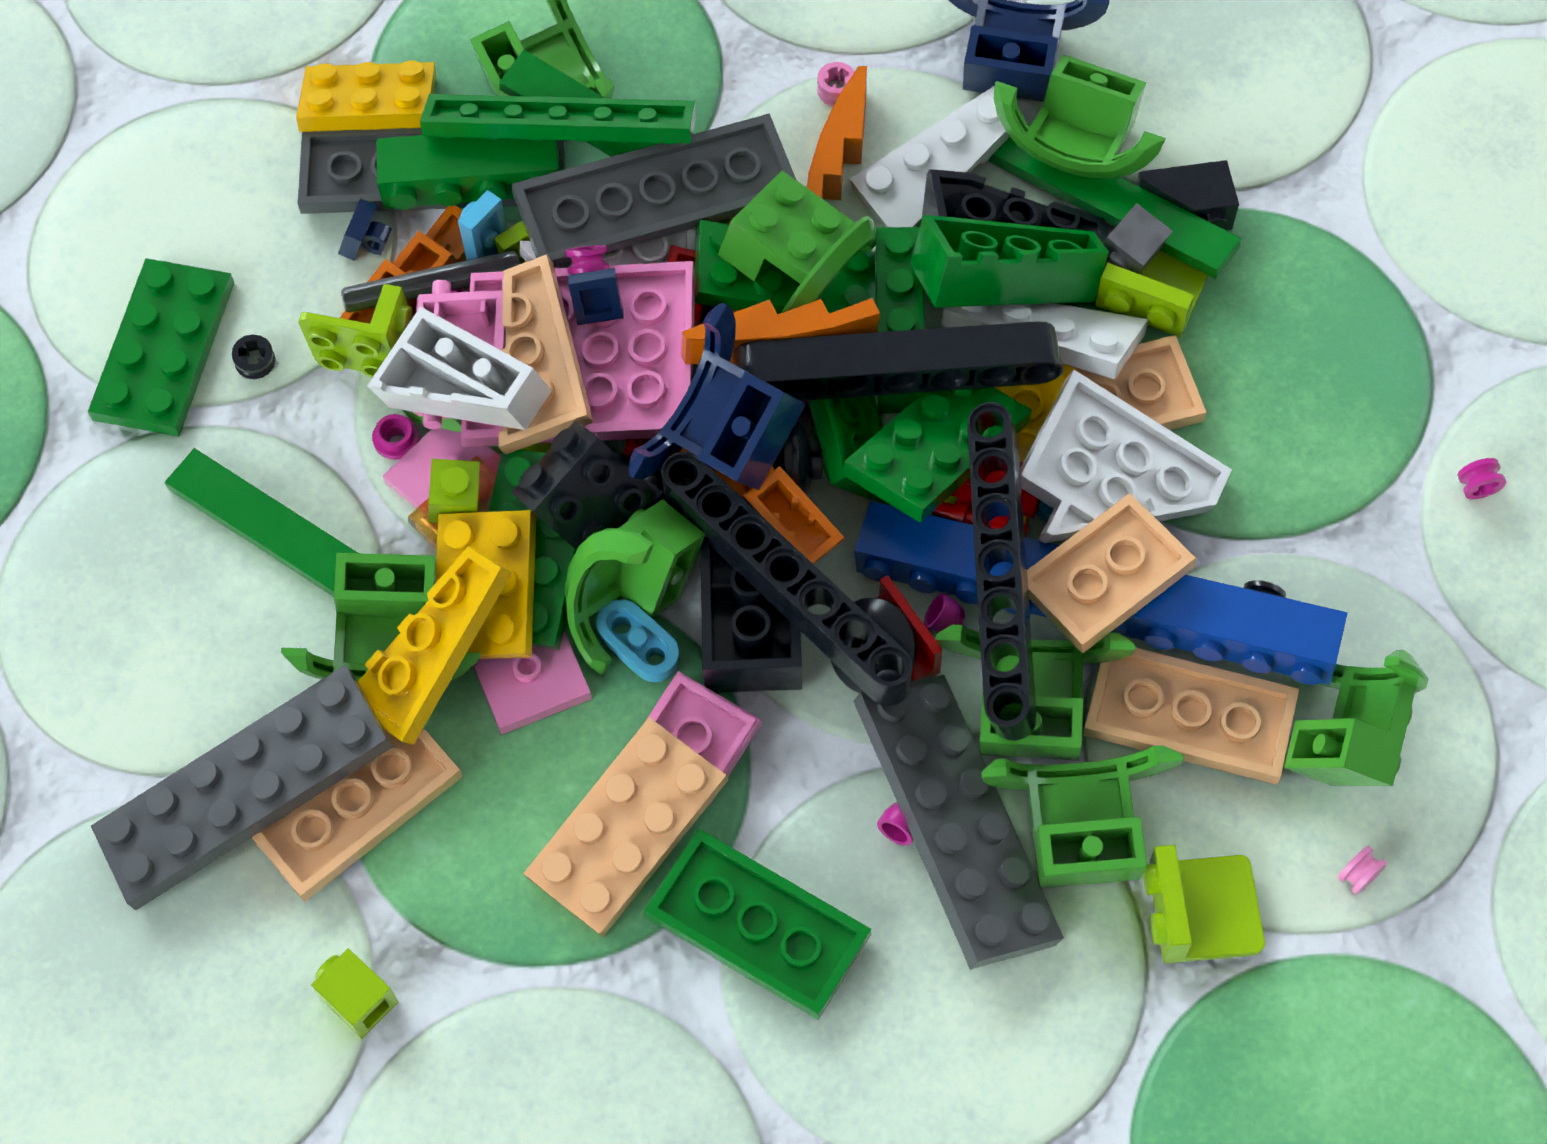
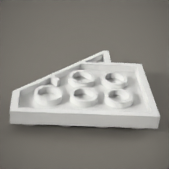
M1073 370L1065 379L1020 468L1021 488L1054 508L1038 539L1043 543L1069 539L1129 493L1159 522L1207 513L1217 504L1232 469L1076 370Z

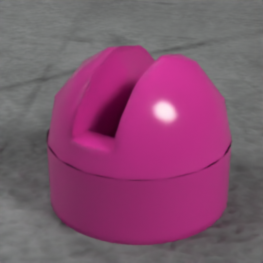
M943 593L939 594L927 609L924 625L936 634L953 624L963 625L965 618L964 609L955 599Z
M893 803L883 812L877 822V827L886 838L894 843L909 846L913 842L912 835L898 803Z

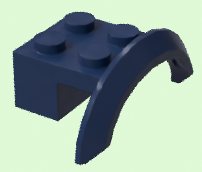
M948 0L958 9L976 17L975 24L971 25L964 60L963 90L984 93L995 86V82L998 81L1016 87L1017 98L1044 102L1050 76L1055 69L1061 32L1085 27L1096 22L1106 14L1110 1L1074 0L1065 4L1040 5L1011 0Z
M721 303L713 308L703 321L705 327L704 350L697 371L685 396L661 431L647 443L634 449L629 463L628 472L630 477L644 479L662 469L664 461L669 456L680 452L684 448L698 456V460L736 482L760 490L806 405L804 402L730 362L735 342L736 321L734 313L729 306Z

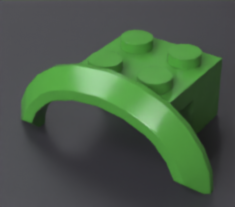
M546 0L556 24L522 40H519L510 21L470 39L481 69L495 96H509L499 90V81L524 49L602 97L612 98L614 84L611 79L606 78L581 33L567 0Z
M1063 55L1051 73L1043 106L1030 127L1018 107L1017 88L998 81L995 82L993 99L997 116L1006 133L1018 147L1033 158L1061 172L1086 178L1114 179L1130 175L1147 166L1159 154L1166 140L1164 137L1144 131L1140 141L1134 147L1119 154L1133 129L1146 86L1144 81Z
M782 170L731 220L718 256L754 282L771 264L797 281L800 286L781 313L816 301L831 281L860 251H871L875 247L876 233L874 220L869 216H865L855 223Z
M663 499L647 510H637L619 528H607L590 535L578 547L569 564L565 584V606L569 628L576 646L585 661L602 676L607 673L612 658L598 643L588 618L620 596L638 605L652 619L681 599L706 535Z
M336 553L334 660L314 655L307 648H281L282 655L299 672L321 680L346 665L358 682L368 670L365 666L366 662L377 650L384 652L400 634V631L397 629L400 623L409 613L417 614L428 602L427 593L435 584V556ZM467 652L451 680L461 677L479 662L480 653Z
M953 624L936 635V641L941 647L961 655L981 659L980 632L969 629L964 625ZM1109 633L1082 654L1070 640L1032 639L1037 713L1036 726L1024 739L1012 741L1000 737L986 716L982 693L980 754L1079 760L1082 746L1083 664L1104 663L1123 659L1133 654L1135 644L1119 633ZM1012 655L1003 657L997 663L996 670L1001 672L1012 670L1017 666L1019 658ZM1016 703L1006 705L1000 711L999 719L1006 721L1015 719L1020 715L1023 706Z
M1396 650L1385 657L1383 666L1386 668H1367L1336 664L1330 685L1317 684L1339 689L1333 718L1295 720L1284 768L1330 786H1393L1395 775L1401 765L1400 754L1406 729L1413 714L1412 704L1415 692L1426 689L1429 680L1414 657L1404 650Z
M1159 745L1123 757L1073 764L1030 765L1011 762L1006 758L995 759L981 773L983 782L990 786L1028 791L1038 882L1041 888L1140 880L1147 869L1141 817H1134L1129 781L1166 772L1179 766L1184 761L1181 753Z

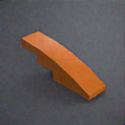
M867 66L857 67L838 96L816 146L806 187L823 200H841L844 164L862 163Z
M456 205L447 206L426 235L418 230L395 261L391 263L385 259L368 282L466 261L457 221L463 210ZM417 298L406 300L408 306L412 307L413 316L416 314ZM376 307L352 313L345 310L339 318L370 324Z
M871 298L829 314L823 301L819 299L777 314L771 301L767 300L734 312L736 335L733 351L743 343L756 340L874 333L878 331L880 311ZM704 324L682 331L681 357L685 364H699L705 345ZM732 352V357H731V359H730V362L734 364L733 352Z
M684 448L681 450L682 452H689ZM780 466L776 469L773 467L770 469L760 490L736 482L710 467L811 563H817L844 540L845 537Z

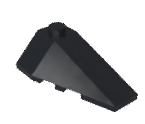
M929 169L926 175L922 217L923 215L1094 231L1102 243L1109 236L1104 218L1058 202H1052L1048 206L1024 198L1026 191L1011 187L1009 193L985 185V177L967 172Z

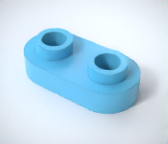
M620 599L611 601L610 604L599 611L596 625L601 642L640 678L649 682H661L670 678L677 671L680 663L677 642L638 605L631 601ZM624 624L630 627V630L625 634L614 632L618 625ZM653 655H660L664 658L663 662L658 665L649 664L647 660Z

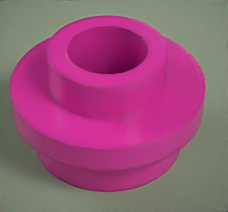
M390 414L379 420L373 430L372 441L376 451L381 456L397 460L401 459L419 442V432L415 423L409 418L400 414ZM400 435L404 437L398 442H389L394 436Z

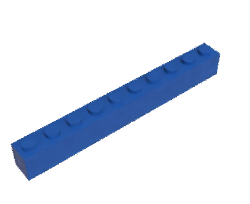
M870 501L854 549L857 572L863 573L865 577L880 582V579L888 575L891 580L909 584L911 588L919 592L934 593L939 591L955 595L965 603L978 604L973 525L929 515L919 523L894 506ZM1025 537L1027 570L1060 545L1043 543L1040 540ZM1010 562L998 563L992 568L990 574L993 576L1005 575L1011 570L1013 564ZM1184 575L1110 633H1119L1122 636L1143 640L1149 646L1156 649L1170 650L1177 648L1193 652L1195 656L1206 661L1216 662L1223 659L1239 663L1246 669L1256 673L1273 671L1289 675L1295 681L1306 685H1317L1319 683L1330 685L1348 612ZM1029 599V610H1030V613H1031V614H1035V615H1039V616H1043V617H1047V616ZM1004 609L1011 614H1016V610L1014 609Z

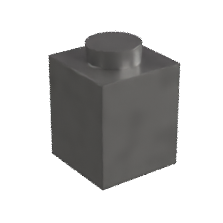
M1136 203L1103 243L1109 251L1105 267L1107 263L1141 274L1158 254L1173 231Z

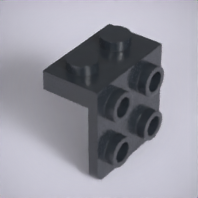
M576 420L569 428L562 430L554 438L551 448L536 465L529 467L522 474L519 484L511 492L576 550L593 533L607 528L621 527L637 510H647L656 500V491L643 479L630 477L628 472L629 466L597 436Z

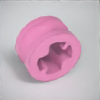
M832 62L823 66L818 73L817 79L819 98L825 104L834 106L838 96L853 75L854 69L843 62ZM838 80L839 85L843 81L844 87L836 88V84L830 87L829 82Z
M1369 845L1361 850L1337 877L1341 882H1351L1353 886L1351 891L1356 896L1370 885L1388 864L1384 859L1376 860L1372 855L1373 849Z

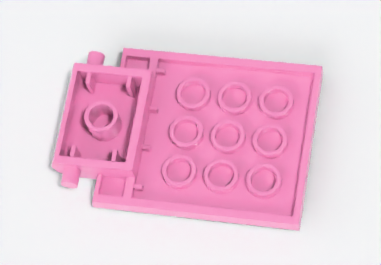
M693 261L609 266V269L615 268L624 308V318L578 326L568 286V275L571 274H568L567 268H556L555 272L594 421L584 427L601 441L655 437L674 414L693 379V364H685L681 357L682 331L694 327L695 268ZM503 271L471 273L470 292L451 293L450 282L435 280L432 283V294L418 295L416 312L421 306L497 349L505 348V328L502 325ZM413 412L423 417V426L428 429L441 428L442 419L448 418ZM462 420V447L499 445V431H503V426ZM555 437L539 443H552Z

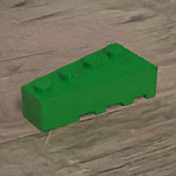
M923 215L910 265L935 308L1091 302L1095 300L1109 251L1094 231Z

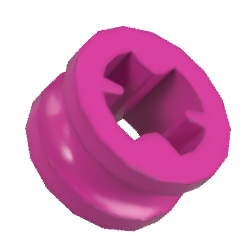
M592 245L565 250L566 257H569L572 261L571 266L567 268L568 274L574 275L609 269V263L603 260V255L607 252V246Z
M1480 459L1459 470L1457 476L1460 483L1466 484L1463 491L1467 499L1485 498L1505 487L1507 482L1504 475L1497 473L1501 468L1497 459Z

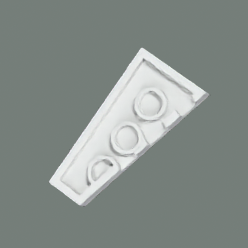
M995 86L850 178L852 189L882 227H918L922 220L926 175L929 169L970 173L979 163H985L1010 137L997 116L993 99Z
M1054 303L945 307L943 309L941 325L946 327H963L1037 321L1048 322L1055 327L1062 363L1115 379L1144 337L1148 319Z

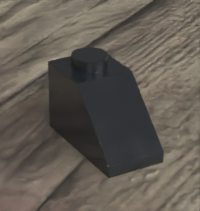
M1227 160L1139 172L1137 186L1224 230L1233 229L1239 202Z

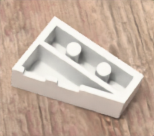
M421 306L367 385L389 408L521 430L528 428L552 392V389L534 368Z

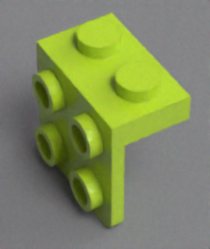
M1162 251L1158 252L1141 274L1107 263L1101 276L1096 306L1116 314L1148 319L1147 326L1181 338L1209 275Z
M383 284L370 324L310 312H302L298 324L314 359L319 365L332 371H342L344 368L362 371L365 375L373 378L412 320L413 311L412 307L407 304L402 287Z
M1176 845L1155 846L1149 864H1147V869L1143 874V882L1146 895L1153 896L1155 913L1151 914V933L1154 944L1161 946L1163 964L1260 954L1265 947V939L1249 858L1244 855L1178 860Z

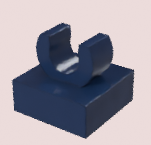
M360 198L338 251L339 255L355 261L361 245L373 254L382 255L392 228L384 223L371 221L377 207L376 204Z
M615 268L568 275V286L577 326L624 318V308Z

